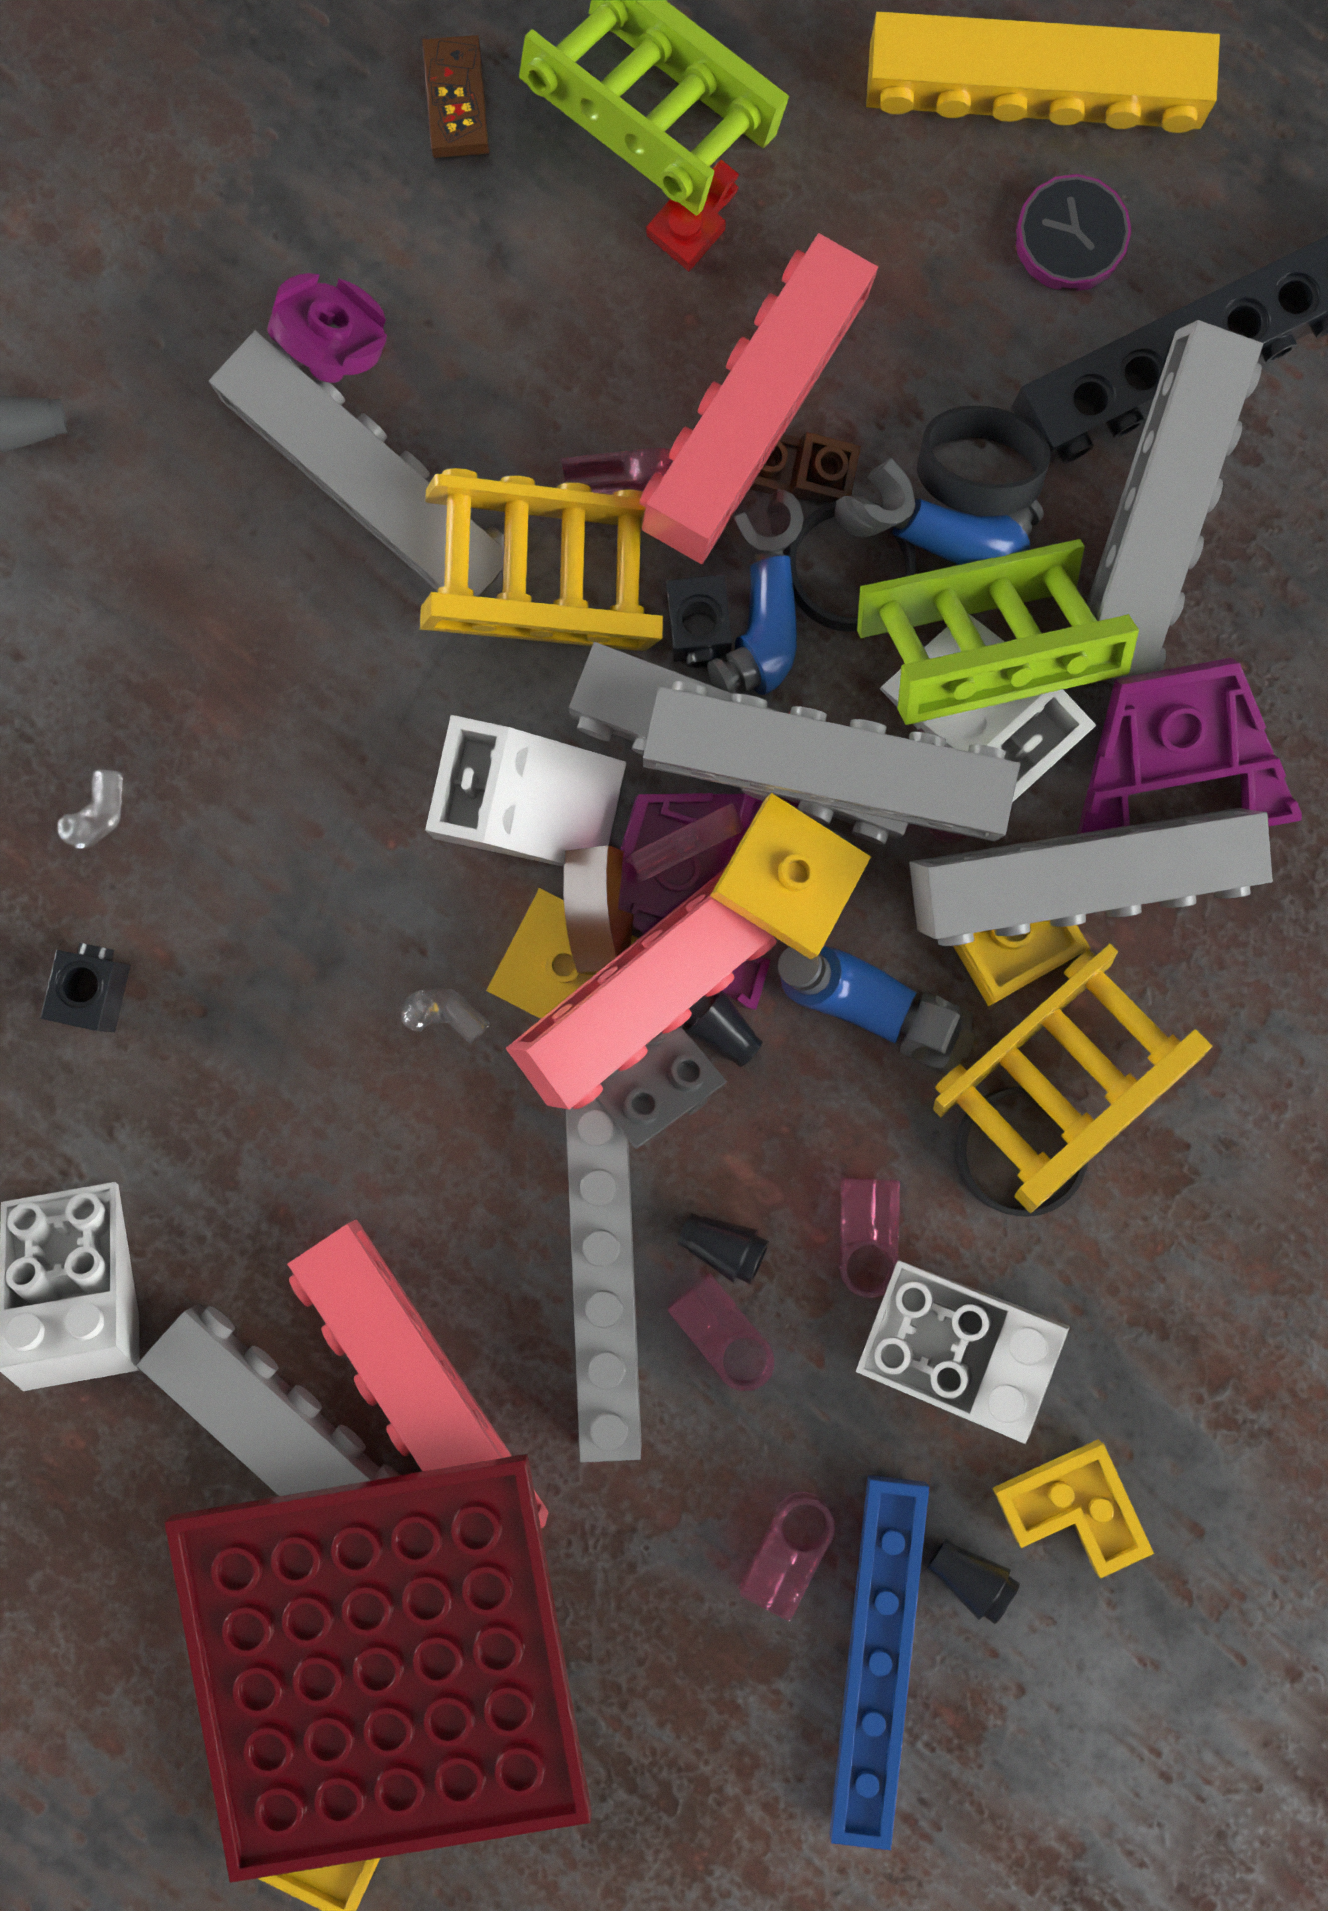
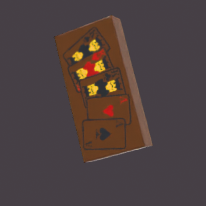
M479 35L422 39L433 157L441 158L489 153Z

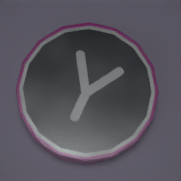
M1080 174L1054 177L1037 187L1024 203L1016 226V248L1018 257L1028 273L1046 287L1061 290L1062 287L1069 289L1077 288L1076 291L1091 289L1111 276L1127 252L1131 236L1128 210L1117 192L1099 179Z

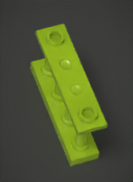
M591 0L590 16L556 47L533 29L530 30L524 38L519 78L535 94L546 98L660 187L671 200L679 202L696 216L704 209L715 172L710 166L742 134H745L761 148H764L778 132L789 95L666 0ZM608 31H611L635 50L600 82L575 62ZM655 65L678 82L679 85L645 117L620 98V96ZM697 100H701L724 119L690 152L665 133V131Z
M1080 539L860 586L857 632L860 638L888 632L905 663L901 666L897 707L905 725L1129 674L1139 629L1129 614L1097 621L1077 590L1085 547ZM1053 596L1072 627L1041 633L1023 602ZM999 608L1014 633L1016 640L986 646L969 614ZM944 620L961 652L929 658L913 627Z

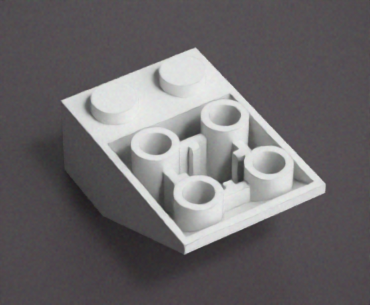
M969 614L986 646L1004 642ZM948 627L924 647L929 658L961 652ZM901 669L880 688L896 707H898ZM1063 689L913 724L920 732L945 738V747L968 752L969 745L976 744L991 746L1005 751V760L1020 763L1013 801L1096 726Z
M451 715L425 831L436 840L564 867L566 850L609 845L627 763L514 728Z
M116 1182L1 1202L0 1372L22 1391L139 1371L140 1369L136 1366L140 1361L139 1311L119 1185Z
M898 1260L856 1372L1026 1444L1070 1326Z

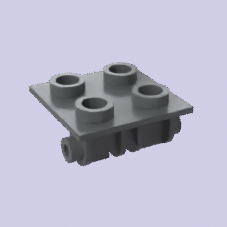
M681 1026L669 1033L663 1034L660 1032L645 1045L648 1052L638 1063L626 1070L614 1071L600 1083L603 1090L595 1098L596 1101L635 1149H638L685 1113L692 1115L707 1103L708 1100L706 1098L727 1082Z

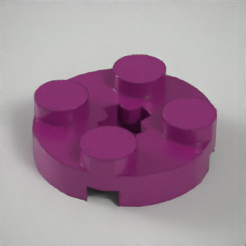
M305 273L293 276L284 281L278 288L267 328L269 336L279 343L294 359L308 366L316 378L324 382H339L343 375H355L371 369L379 361L387 338V334L383 330L386 318L379 304L364 290L338 278L335 287L326 283H317L320 274ZM335 324L339 328H333L327 325Z

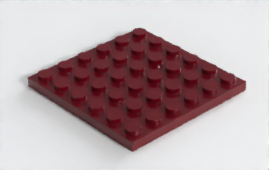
M528 1454L173 1514L164 1522L230 1883L591 1823V1803Z

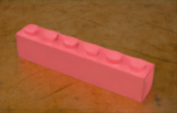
M820 233L817 234L806 253L799 249L796 250L782 277V282L786 283L779 296L769 293L756 315L754 325L758 329L751 340L741 337L734 347L726 365V369L730 370L727 378L722 385L714 381L707 389L698 408V413L702 417L694 430L685 426L676 438L669 453V459L673 460V463L666 474L663 476L656 472L645 487L639 502L640 505L646 507L642 531L696 562L704 563L868 299L878 266Z
M726 867L506 1047L508 1053L547 1106L568 1110L573 1108L576 1110L592 1102L603 1090L601 1082L614 1071H623L638 1063L648 1052L645 1046L660 1032L663 1034L669 1033L684 1024L692 1014L689 1008L704 995L709 997L726 988L735 978L732 971L746 959L748 961L755 960L774 947L777 942L774 936L710 896Z
M357 1219L344 1225L287 1264L294 1274L289 1277L293 1291L306 1307L314 1304L326 1323L321 1327L325 1340L338 1356L341 1357L346 1353L358 1372L354 1376V1382L360 1394L369 1405L379 1404L391 1422L386 1426L387 1433L394 1446L403 1456L411 1453L422 1471L512 1456ZM535 1492L540 1525L543 1528L549 1512Z

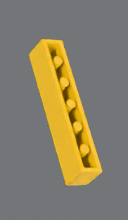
M876 11L870 41L866 107L881 108V110L889 114H904L915 110L937 112L939 115L947 118H959L967 114L991 115L997 120L1005 122L1018 121L1023 118L1049 119L1057 125H1073L1081 121L1106 123L1114 129H1128L1136 125L1162 127L1164 130L1172 133L1187 132L1192 129H1201L1217 101L1220 34Z

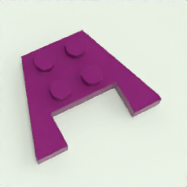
M1230 657L1115 679L1077 834L1130 826L1128 796L1131 794L1240 774L1242 808L1267 812L1268 827L1302 820L1299 805L1291 796L1284 779L1287 776L1280 759L1274 755L1264 730L1266 725L1238 661Z
M691 793L639 794L636 796L620 850L624 851L618 905V909L634 914L633 929L643 936L727 867L743 839L746 829L749 828L763 801L747 794ZM781 798L785 802L789 803L790 805L798 809L799 804ZM763 957L751 961L746 959L732 971L735 978L723 989L724 993L742 1007L756 1010L771 960Z

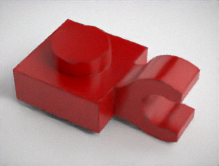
M722 159L712 168L715 172L704 209L697 216L679 202L670 199L646 226L647 237L688 272L726 230V220L718 212L730 202L739 190V186L734 183L739 174Z

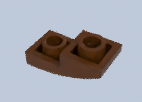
M806 432L801 438L783 434L749 490L773 494L779 488L792 493L796 499L826 503L837 501L844 496H851L861 446Z
M609 845L565 851L563 894L567 934L577 973L584 975L596 974L631 945L634 914L618 909L624 851Z

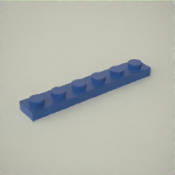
M868 1475L829 1831L832 1844L891 1850L929 1485L925 1481Z

